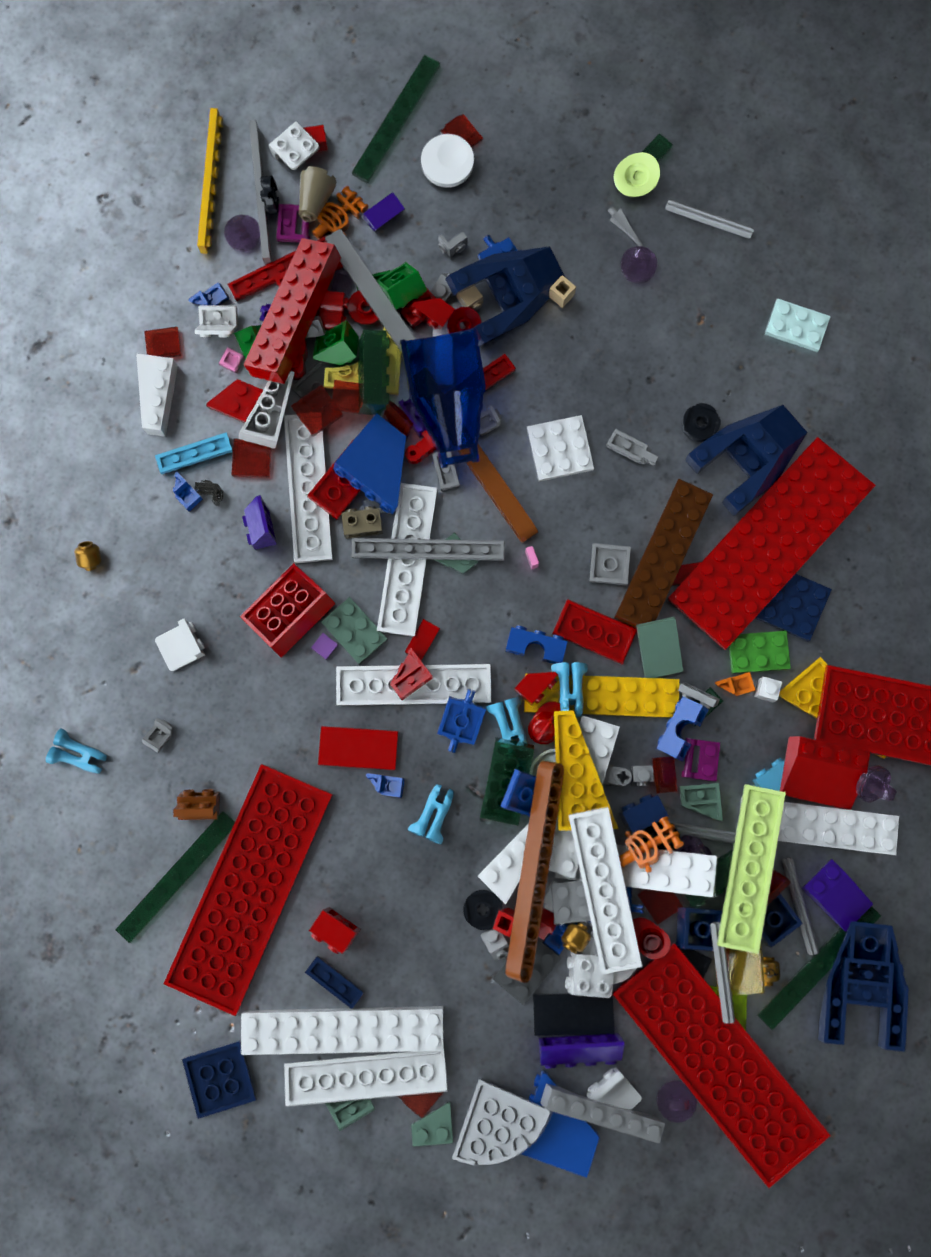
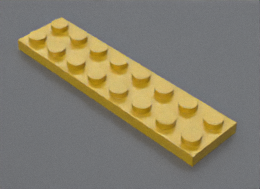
M569 675V690L571 694L573 693L572 675ZM558 676L555 678L558 682L551 690L547 687L543 692L544 698L538 704L534 702L530 705L524 699L525 713H536L547 702L555 701L560 703ZM583 676L582 715L671 718L676 711L675 706L679 701V679ZM569 705V711H574V705Z

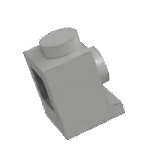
M653 766L631 767V787L651 786V782H653Z

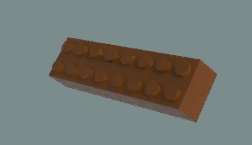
M681 479L677 480L614 619L636 629L638 624L656 621L713 497L712 493Z

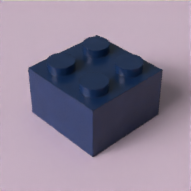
M652 793L640 798V803L636 805L633 802L621 807L623 811L619 813L627 831L631 834L651 826L653 822H659L663 817H669L659 796H653Z
M777 890L771 891L768 895L761 937L765 945L770 948L803 924Z
M678 907L677 947L714 951L710 925L713 922L721 923L723 911Z

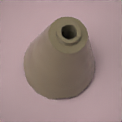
M307 167V170L304 171L303 169L300 174L299 215L306 222H312L317 219L337 183L333 175L330 177L327 175L328 171L319 167Z

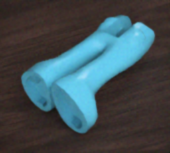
M568 662L551 665L552 672H556L559 677L561 711H569V705H574L575 716L581 717L583 714L582 679L583 674L588 670V665L581 662H574L570 667ZM570 667H571L572 681H573V693H572V694L570 693V690H569V671H570Z
M521 696L504 701L512 721L513 730L508 725L503 702L486 706L488 713L493 714L497 719L508 753L515 754L514 744L511 740L519 738L522 751L527 750V737L519 714V706L522 703Z
M60 728L54 737L53 744L80 753L82 757L75 756L53 746L48 751L45 761L49 764L62 761L85 771L100 774L103 768L88 763L89 759L92 756L95 759L106 761L107 755L95 748L72 740L67 731Z
M436 784L428 797L419 820L411 824L408 831L424 837L432 813L437 809L434 821L425 838L442 845L441 827L451 806L454 791L449 789L444 797V802L437 800V797L440 794L442 785Z

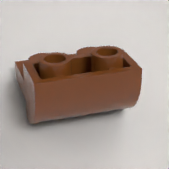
M193 789L183 790L177 796V806L173 809V817H178V820L218 819L220 792H214V789H204L202 792H195Z

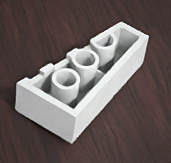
M136 353L142 428L149 435L166 437L178 365L173 358Z
M290 371L285 384L268 380L244 426H242L238 439L276 448L294 372Z
M529 823L477 875L505 904L520 881Z

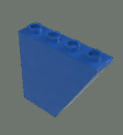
M376 413L335 461L333 467L338 476L341 478L345 477L350 481L352 487L363 491L369 500L377 502L384 512L391 513L392 515L398 507L406 436Z
M542 1070L540 1075H536L533 1085L536 1086L535 1093L530 1094L528 1099L538 1105H541L540 1102L546 1083L559 1087L546 1071ZM553 1112L543 1133L521 1155L587 1178L600 1137L589 1122Z

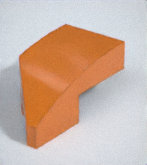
M750 672L715 682L717 686L736 696L756 691Z

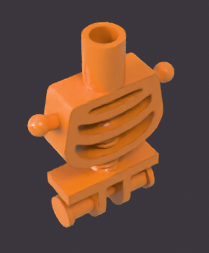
M345 186L341 192L347 196L346 198L339 192L336 194L337 200L342 204L341 207L335 203L327 202L317 217L320 224L312 231L317 239L322 238L328 232L332 234L340 228L344 233L349 228V220L346 214L348 210L359 219L360 212L356 208L358 207L362 213L368 209V205L363 202L361 197L356 198L357 193L355 191L352 192L349 186ZM342 217H344V219H345V222H344L343 224H342V221H341V219H340V218H342Z
M667 816L659 820V823L664 827L661 830L656 822L651 823L658 834L654 838L643 830L636 831L632 835L629 831L625 832V836L628 837L625 840V844L629 850L619 855L622 868L636 861L640 869L646 867V872L650 873L652 871L650 865L655 864L659 860V850L657 847L659 844L663 843L669 854L673 853L668 843L673 842L675 849L684 845V842L679 838L680 834L673 832L675 826L670 824ZM641 838H646L649 842L647 841L646 843ZM654 848V855L651 857L649 850ZM646 852V859L644 860L643 853Z

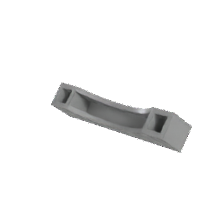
M547 1083L540 1102L546 1110L659 1144L665 1127V1123L656 1116L601 1103Z

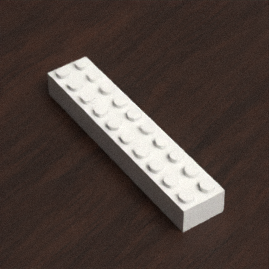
M443 1006L245 1010L241 1013V1055L444 1050Z

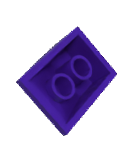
M261 495L256 496L244 509L245 516H242L244 526L248 527L249 534H246L248 544L252 545L255 550L277 545L269 508Z
M832 859L801 888L844 932L847 931L851 921L856 922L873 905L849 875Z

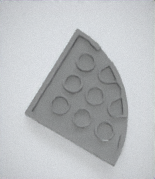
M479 1079L452 1159L470 1165H492L510 1160L527 1150L540 1137L553 1111L546 1110L541 1105Z

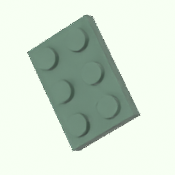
M350 597L321 621L359 665L388 640L382 632L377 631L376 625Z

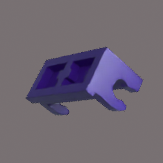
M392 192L363 214V219L372 231L375 232L389 220L403 212L405 208Z
M410 395L407 401L402 399L398 402L399 409L419 438L422 437L421 433L426 429L429 431L435 429L413 395Z

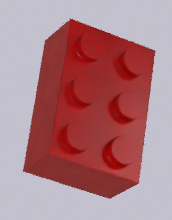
M330 907L321 911L309 929L312 933V938L320 943L322 941L329 944L328 949L336 954H343L348 950L361 928Z

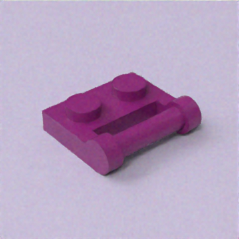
M279 204L277 242L300 243L302 238L310 240L309 222L303 219L301 234H296L299 205Z
M685 738V741L690 743L691 746L685 756L684 771H682L681 777L716 782L720 743ZM694 746H699L697 773L692 772Z

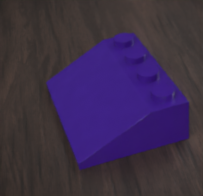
M618 1033L539 1038L541 1066L545 1065L547 1069L557 1068L558 1064H565V1067H576L577 1063H585V1066H595L597 1062L614 1065L617 1064V1061H622L624 1041Z

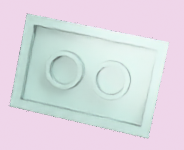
M777 298L765 335L818 352L830 316Z

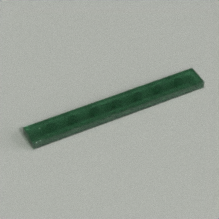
M426 55L423 56L352 171L353 176L366 183L370 181L439 69V62Z
M222 811L218 819H215L115 929L128 943H131L230 834L235 821Z
M871 906L856 922L874 924L881 915ZM841 928L819 949V953L813 955L757 1014L771 1030L831 970L846 934Z

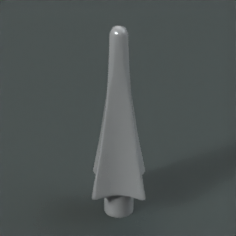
M612 206L608 210L612 216L610 221L627 234L640 248H643V244L633 231L622 209L617 211Z

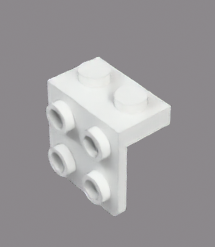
M296 121L269 144L272 156L276 160L281 158L292 170H296L319 150V144Z
M237 305L198 306L200 325L195 329V334H200V337H211V334H218L219 337H230V334H233L238 328Z
M185 618L178 621V627L155 639L170 671H175L205 656L203 651L205 646L200 638L197 639L194 633L196 632L194 624Z
M571 952V956L567 958L569 977H566L565 988L568 989V993L579 996L610 998L612 996L614 972L602 975L599 956L586 955L579 952L574 954Z
M617 1067L609 1069L603 1075L604 1078L598 1083H593L586 1093L587 1097L592 1100L627 1110H632L642 1100L641 1095Z

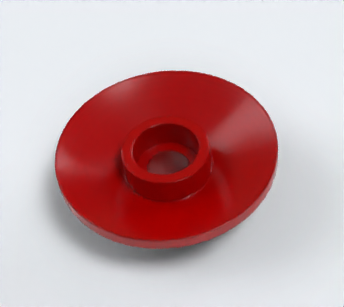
M358 290L353 293L348 302V312L351 318L357 323L364 325L377 322L379 319ZM365 307H369V308H370L369 311H364L363 309H364Z
M470 307L455 309L447 321V331L450 338L462 345L474 342L476 339L471 329L482 323L481 318ZM461 322H463L464 327L462 329L460 328Z

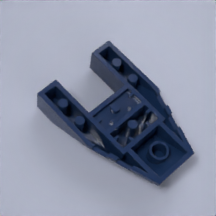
M551 247L492 254L449 274L445 280L453 296L484 280L487 281L502 313L471 329L480 347L529 321L550 298V287L562 275L564 277L565 275Z
M780 405L727 425L690 452L685 461L698 474L725 451L749 477V479L726 496L722 502L729 512L736 516L780 478L808 432L784 405Z
M850 922L826 982L819 1018L818 1040L821 1042L844 1045L847 1004L880 1007L878 1046L885 1050L905 1052L909 988L906 985L904 969L900 962L899 950L892 925Z

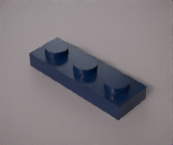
M319 956L314 959L305 971L308 976L351 1009H353L364 994V991Z

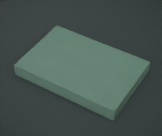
M675 617L636 625L644 677L657 678L683 672Z

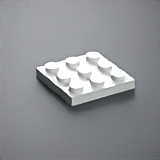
M582 415L527 426L539 482L594 470Z

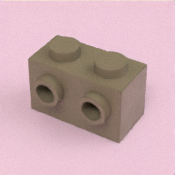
M375 506L365 507V510L347 509L346 512H343L342 522L345 538L350 539L383 534L380 509Z

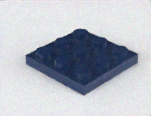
M795 574L756 616V619L809 642L832 589Z
M241 1040L182 1059L198 1119L257 1100L246 1057L241 1055Z

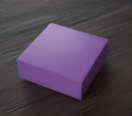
M322 633L311 648L327 660L338 647V644Z

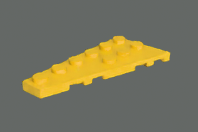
M819 657L782 688L779 697L817 719L827 663ZM876 755V756L880 757L881 759H884V758L886 757V756Z
M554 711L556 763H560L564 767L558 809V831H572L569 814L604 807L609 808L613 829H618L574 711Z

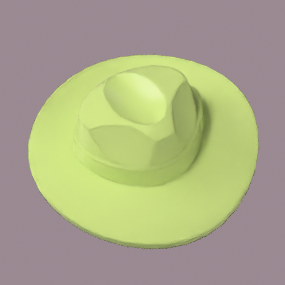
M648 153L629 155L616 167L614 183L617 189L626 196L640 197L646 195L656 187L660 178V167L657 160Z

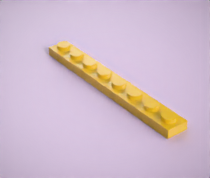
M210 108L197 241L200 253L208 254V248L212 245L210 230H213V218L211 217L212 212H215L213 195L217 193L215 178H218V167H216V163L220 160L218 144H221V133L219 132L220 127H223V117L220 116L218 108Z

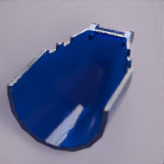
M476 328L422 339L400 340L409 397L438 451L441 468L469 461L473 463L479 462L477 445L486 384ZM469 448L470 454L447 458L446 452Z

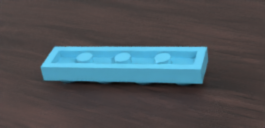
M226 432L155 455L160 473L166 474L233 452Z

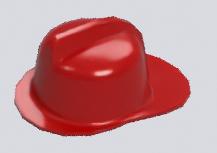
M555 701L547 702L538 709L528 726V734L534 742L549 744L555 740L554 711H561L560 703Z
M638 917L632 919L638 949L642 955L649 959L658 960L668 954L671 941L664 930L646 918Z

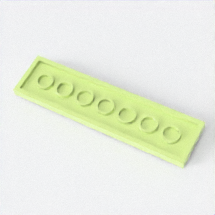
M744 785L717 941L718 946L759 954L786 792Z

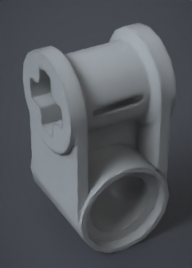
M608 765L603 785L627 786L631 782L632 774L628 769ZM622 772L628 777V780H624L623 783L617 778V775H621Z

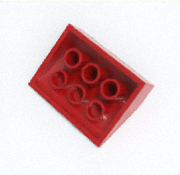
M293 563L240 618L282 658L336 603Z
M790 736L780 791L786 792L785 796L851 810L868 771L870 752L802 736Z

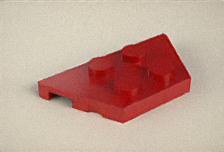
M236 379L207 402L206 406L245 423L263 389Z

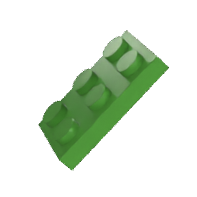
M787 631L740 634L729 646L732 674L791 669Z

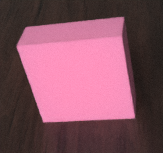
M227 347L219 365L236 373L245 357L243 354Z
M527 547L525 553L531 569L537 568L539 561L534 547Z

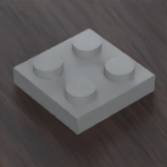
M593 543L589 582L627 585L631 547Z
M583 881L551 883L555 924L591 921Z

